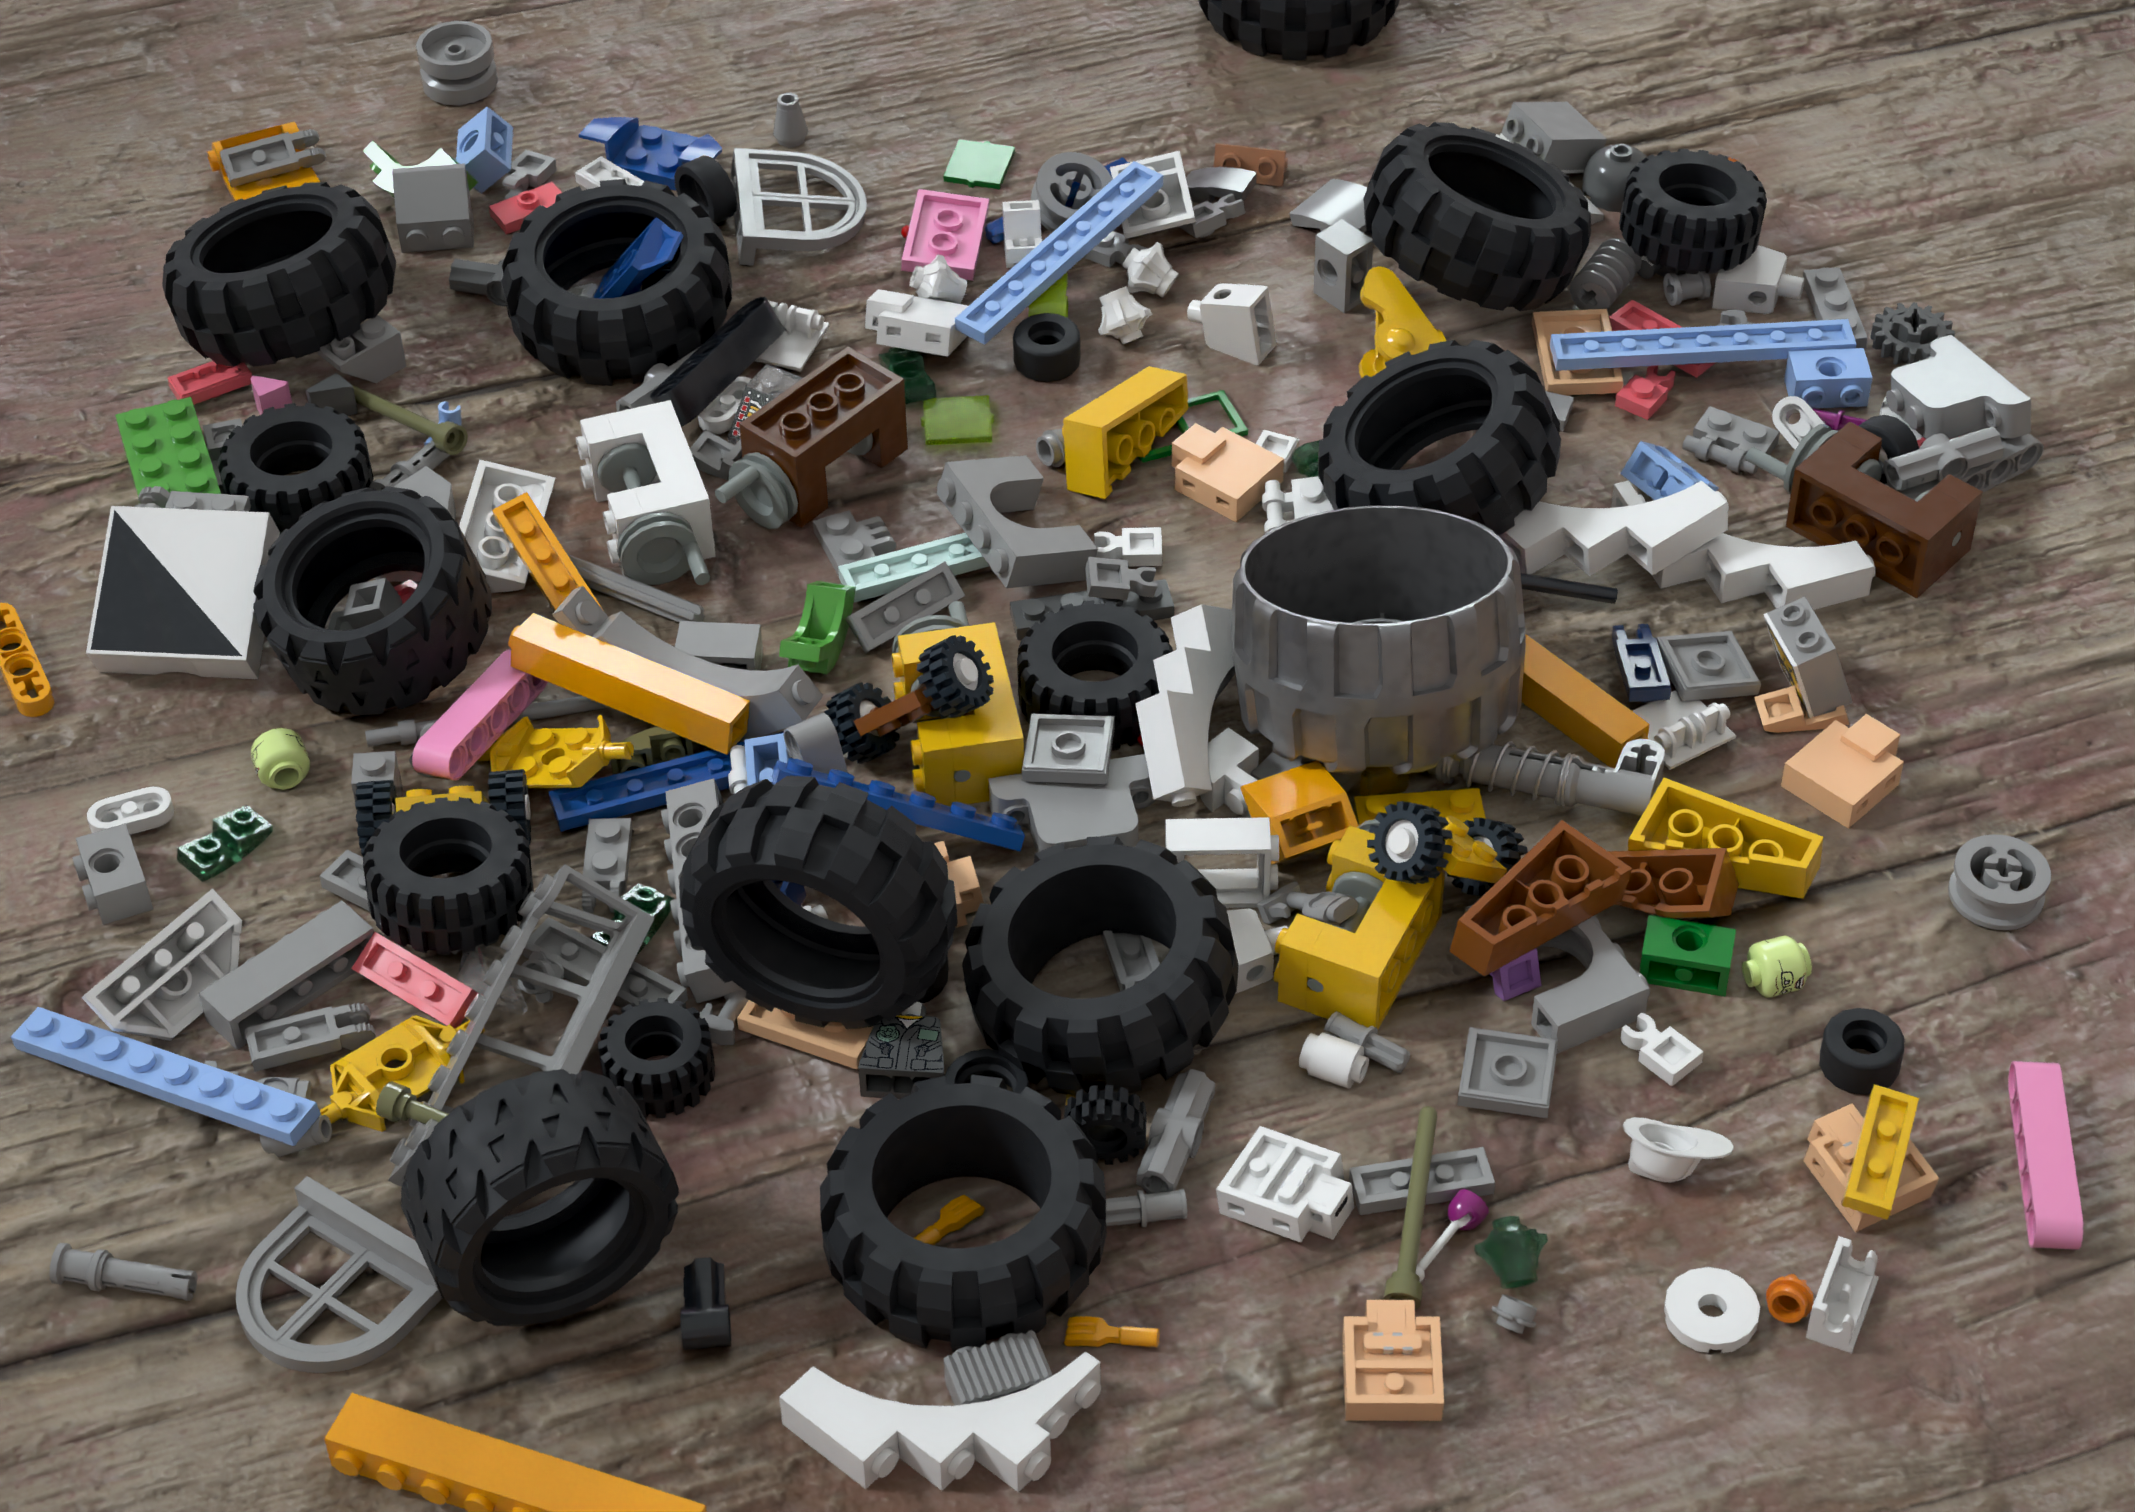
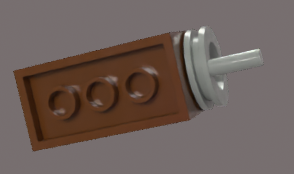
M847 346L739 423L742 459L736 461L730 467L729 481L715 490V496L721 503H726L735 496L745 513L756 523L768 529L779 528L788 520L802 528L829 508L825 467L845 452H849L857 456L860 455L883 468L908 449L904 379Z
M1848 422L1839 431L1832 430L1826 424H1819L1811 429L1795 449L1788 465L1755 447H1751L1748 450L1745 460L1783 480L1785 491L1791 495L1785 527L1820 546L1857 541L1865 554L1870 555L1873 559L1876 577L1916 599L1971 550L1983 491L1948 474L1934 488L1926 490L1915 500L1880 482L1882 467L1878 460L1882 438L1852 422Z

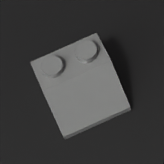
M465 163L392 169L396 224L402 253L474 247V218Z

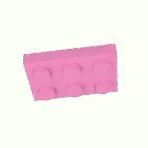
M918 189L902 256L901 271L913 272L916 266L924 267L930 264L936 255L939 254L945 257L948 266L960 278L973 281L989 209V199Z

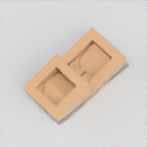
M1794 686L1754 697L1764 731L1780 733L1826 729L1835 720L1845 726L1849 725L1844 705L1837 707L1835 711L1809 718L1797 696Z

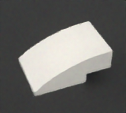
M1180 151L1135 161L1162 174L1163 187L1122 222L1125 239L1196 222ZM1132 162L1110 167L1112 179L1118 176Z

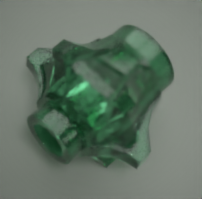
M1507 1216L1494 1220L1492 1222L1493 1230L1489 1236L1474 1246L1475 1254L1492 1267L1495 1275L1499 1277L1501 1288H1519L1537 1282L1538 1258L1541 1250L1548 1242L1547 1234L1538 1233L1536 1229H1529L1521 1224L1519 1216Z

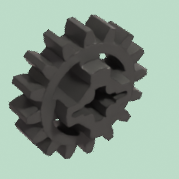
M1913 302L1909 308H1906L1902 303H1897L1896 310L1885 307L1883 314H1876L1870 339L1873 340V349H1881L1880 356L1882 358L1892 356L1894 357L1893 364L1897 365L1903 361L1908 365L1929 357L1930 344L1933 340L1948 335L1955 336V331L1952 330L1953 323L1952 321H1943L1945 315L1943 312L1931 313L1932 306L1928 305L1922 309L1918 307L1917 303Z

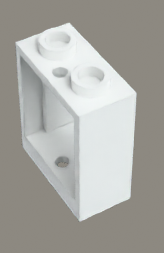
M1269 817L1165 820V848L1177 856L1178 863L1184 860V855L1257 854L1256 869L1198 870L1216 888L1217 898L1226 908H1257V903L1268 897L1270 890H1278V865L1271 864V861H1279V836L1270 835Z

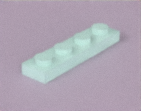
M961 533L838 566V573L843 585L856 586L855 603L888 594L945 561L954 576L989 567V564L967 534Z

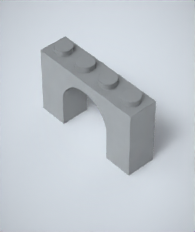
M1026 455L946 462L942 477L937 484L936 494L1006 588L1086 580L1085 567L1088 557H1096L1098 548L1080 525L1032 528L1017 524L1000 514L1002 512L1034 510L1044 478Z
M1470 905V906L1466 907V908H1465V913H1466L1473 905ZM1595 915L1540 945L1564 950L1579 959L1586 968V971L1578 978L1534 996L1531 1025L1540 1037L1558 1039L1557 1054L1637 1021L1640 1013H1646L1647 1000L1650 995L1647 980L1641 973H1636L1627 962L1621 947L1617 943H1612L1606 936Z

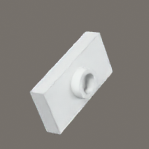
M602 156L575 172L576 183L587 189L600 187V181L625 179L627 185L641 186L644 182Z

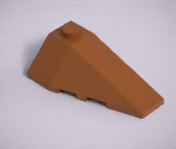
M1727 848L1608 851L1632 868L1623 898L1615 905L1667 918L1731 915L1739 882Z

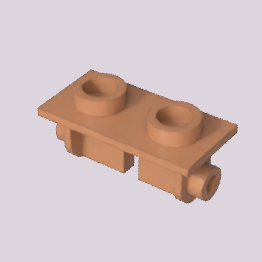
M1216 143L1214 167H1233L1257 172L1256 184L1283 187L1284 172L1287 171L1288 165L1286 151Z

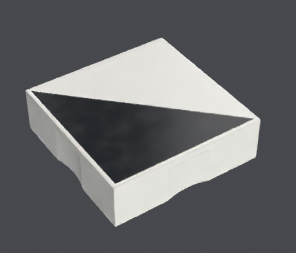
M111 506L86 650L87 656L97 670L106 673L151 675L167 672H184L201 677L258 679L264 634L258 626L253 609V604L258 601L254 594V585L260 565H267L270 558L268 555L269 548L280 536V532L270 513Z

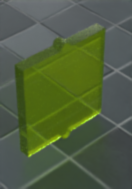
M989 395L923 399L924 417H921V426L925 427L926 445L992 442L991 424L995 422L994 414L990 413Z

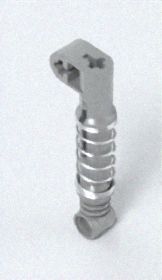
M1649 739L1632 740L1623 747L1616 767L1613 768L1587 763L1582 756L1571 755V753L1562 758L1557 750H1553L1547 755L1538 753L1535 746H1530L1527 750L1516 749L1514 743L1510 741L1504 746L1493 743L1487 749L1460 761L1454 760L1449 756L1441 758L1435 767L1428 770V773L1433 774L1437 781L1448 784L1452 783L1458 774H1463L1467 788L1473 782L1488 785L1489 792L1493 790V787L1511 790V796L1515 794V791L1533 794V801L1537 799L1538 795L1554 798L1555 805L1558 804V806L1572 807L1579 803L1642 816L1663 779L1665 750L1662 745ZM1370 767L1380 773H1393L1389 767Z

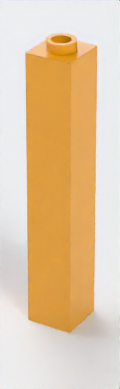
M532 613L521 626L517 625L511 632L508 646L511 648V667L662 729L675 732L679 736L726 755L747 733L750 700L535 613Z
M1525 634L1526 647L1521 700L1523 704L1609 767H1616L1626 743L1636 739H1648L1650 726L1648 722Z

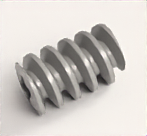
M1613 238L1604 241L1571 282L1570 293L1576 306L1581 310H1608L1640 270L1641 257L1623 239Z

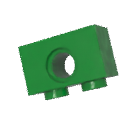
M1649 915L1639 973L1651 985L1726 997L1736 929Z

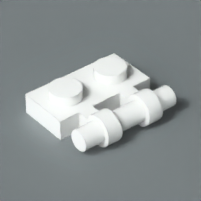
M1318 476L1291 480L1292 492L1289 493L1281 491L1280 482L1277 480H1269L1265 483V493L1262 495V507L1267 512V521L1264 523L1265 534L1289 522L1283 519V512L1294 511V517L1297 519L1334 510L1324 493V487Z

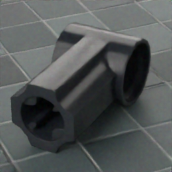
M711 1257L695 1258L691 1264L684 1266L683 1293L685 1307L680 1309L683 1350L730 1347L731 1323L729 1304H726L724 1263H718Z

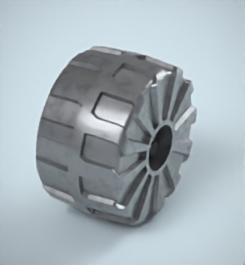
M1359 506L1325 511L1286 522L1256 539L1241 555L1240 569L1236 571L1233 578L1232 659L1236 672L1241 718L1250 734L1262 733L1273 742V753L1280 757L1294 761L1297 757L1303 756L1323 762L1328 772L1350 775L1360 774L1366 767H1389L1394 774L1398 775L1422 772L1435 767L1441 758L1449 756L1454 760L1460 761L1487 749L1494 743L1497 734L1504 733L1513 725L1519 714L1522 700L1526 647L1525 617L1520 566L1513 549L1507 546L1493 530L1476 521L1439 510L1407 506Z

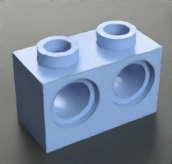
M1643 441L1639 442L1620 473L1654 500L1685 490L1700 481H1703L1714 491L1719 489L1665 447Z

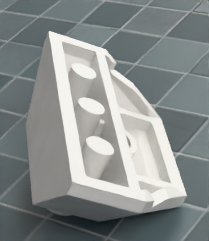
M212 888L83 995L82 999L112 1031L171 1041L204 1013L199 992L207 988L214 981L221 979L238 968L242 920Z

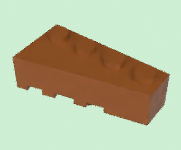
M1561 820L1458 919L1449 952L1485 977L1620 902L1632 868Z

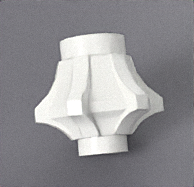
M1158 242L1154 246L1142 249L1141 251L1133 248L1122 265L1127 269V289L1130 293L1144 291L1152 294L1156 293L1163 298L1179 275L1178 272L1172 269L1171 264L1164 255L1163 245Z
M938 254L930 264L924 267H915L910 279V287L915 288L918 297L960 304L966 292L967 280L960 278L957 273L952 271L945 257Z
M1127 286L1099 298L1102 304V322L1098 329L1100 336L1110 335L1116 339L1120 338L1122 345L1143 337L1140 329L1143 328L1145 321L1152 315V312L1130 295Z

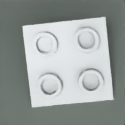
M769 301L785 330L755 361L801 371L828 329L829 323L824 322V316L819 315L817 310L803 309L795 305H791L788 309L786 303H780L778 306L777 302Z
M1677 690L1671 692L1670 700L1652 701L1633 710L1635 714L1650 724L1648 739L1662 745L1665 750L1664 765L1669 770L1736 738V735L1726 726V720L1730 718V711L1725 704L1712 703L1706 707L1700 700L1682 701Z

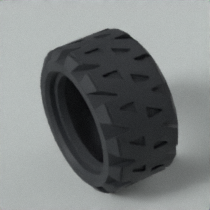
M387 486L382 491H377L370 487L343 493L341 494L342 497L330 502L324 501L302 514L299 517V521L290 529H285L268 550L270 558L267 565H260L254 585V594L258 601L253 604L258 626L299 690L303 694L308 693L316 704L339 712L345 706L354 715L383 714L384 709L396 706L398 709H404L427 699L430 692L441 685L443 688L446 687L464 671L467 665V658L470 655L477 654L489 627L487 618L492 614V596L486 581V575L458 523L454 521L444 506L429 496L421 497L416 491L411 489ZM396 571L423 573L417 588L410 598L386 617L353 630L324 629L335 606L349 594L351 585L364 583L378 576Z
M565 1069L534 1072L532 1075L514 1080L509 1079L478 1093L477 1096L456 1107L437 1123L429 1138L418 1145L407 1165L406 1180L402 1183L401 1188L403 1213L441 1297L446 1299L451 1308L475 1322L487 1321L493 1326L521 1327L541 1322L546 1323L576 1314L601 1302L621 1289L656 1256L661 1249L660 1243L662 1239L671 1233L678 1213V1204L675 1199L678 1197L679 1188L674 1172L637 1102L624 1087H615L611 1079L588 1071H581L578 1074H569ZM575 1181L552 1199L529 1210L506 1216L530 1198L553 1187Z

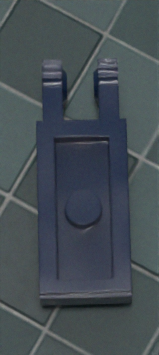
M1638 624L1636 639L1627 638L1623 625H1614L1612 630L1613 646L1629 702L1670 700L1671 684L1657 639L1653 638L1649 625Z

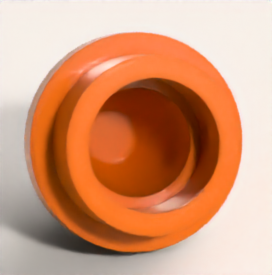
M1789 1274L1785 1277L1781 1276L1770 1283L1766 1292V1301L1773 1317L1781 1322L1795 1323L1811 1312L1814 1296L1812 1290L1807 1286L1806 1279L1801 1280L1795 1274Z

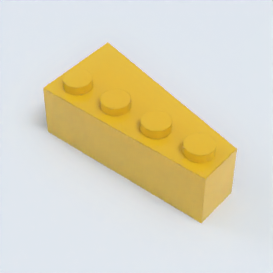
M1148 366L1063 419L1062 435L1065 444L1067 490L1106 499L1113 491L1111 484L1116 479L1124 480L1131 472V462L1137 456L1144 458L1151 450L1154 438L1156 436L1163 437L1188 410L1187 374Z
M1663 778L1628 839V851L1727 848L1739 882L1738 888L1803 899L1820 868L1824 837Z

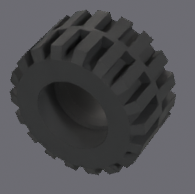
M658 998L657 1002H649L648 999L640 1000L637 1006L633 1007L629 1004L621 1008V1015L613 1014L608 1019L609 1027L602 1028L600 1033L601 1041L598 1042L602 1074L611 1079L615 1087H624L637 1102L645 1118L649 1114H656V1119L666 1118V1113L671 1112L679 1115L685 1112L684 1107L688 1105L695 1107L699 1104L700 1095L707 1096L711 1089L710 1082H713L715 1078V1064L709 1025L705 1018H700L698 1010L694 1007L686 1009V1004L678 1000L674 1003H668V998ZM653 1056H669L660 1060H645Z

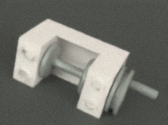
M671 400L580 420L582 436L576 437V444L580 459L586 460V465L580 466L581 477L585 489L592 488L596 502L608 500L609 511L603 512V519L608 535H613V540L607 541L611 563H619L623 576L630 577L646 585L668 583L678 579L690 569L696 584H707L710 581V575L704 559L716 557L710 501Z

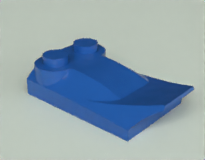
M655 218L603 275L592 298H617L642 291L641 286L645 278L673 259L684 237L682 232L669 228L664 222Z

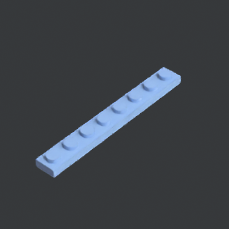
M1133 161L955 318V330L985 345L1163 187V175Z
M1848 319L1551 334L1550 349L1556 371L1787 359L1788 351L1856 348L1857 345Z
M38 1007L11 1036L13 1044L18 1050L292 1146L297 1144L321 1115L318 1105L314 1101Z

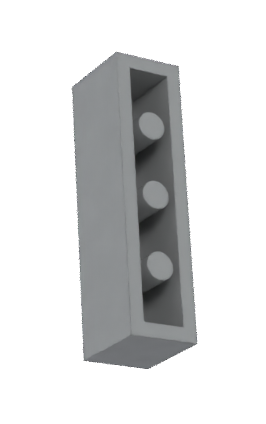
M341 900L199 992L206 1021L236 1050L247 1044L244 1031L246 1027L286 1018L354 974L356 971L351 968L373 935V927Z

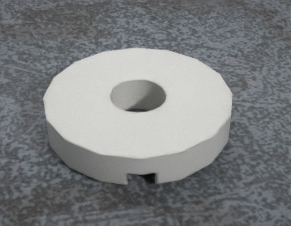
M1711 1267L1691 1269L1676 1277L1667 1289L1664 1306L1668 1330L1680 1343L1695 1351L1709 1353V1349H1722L1721 1353L1733 1352L1747 1344L1757 1330L1760 1311L1755 1291L1743 1278L1727 1270ZM1705 1305H1713L1720 1308L1724 1314L1718 1317H1710L1703 1314L1699 1308Z

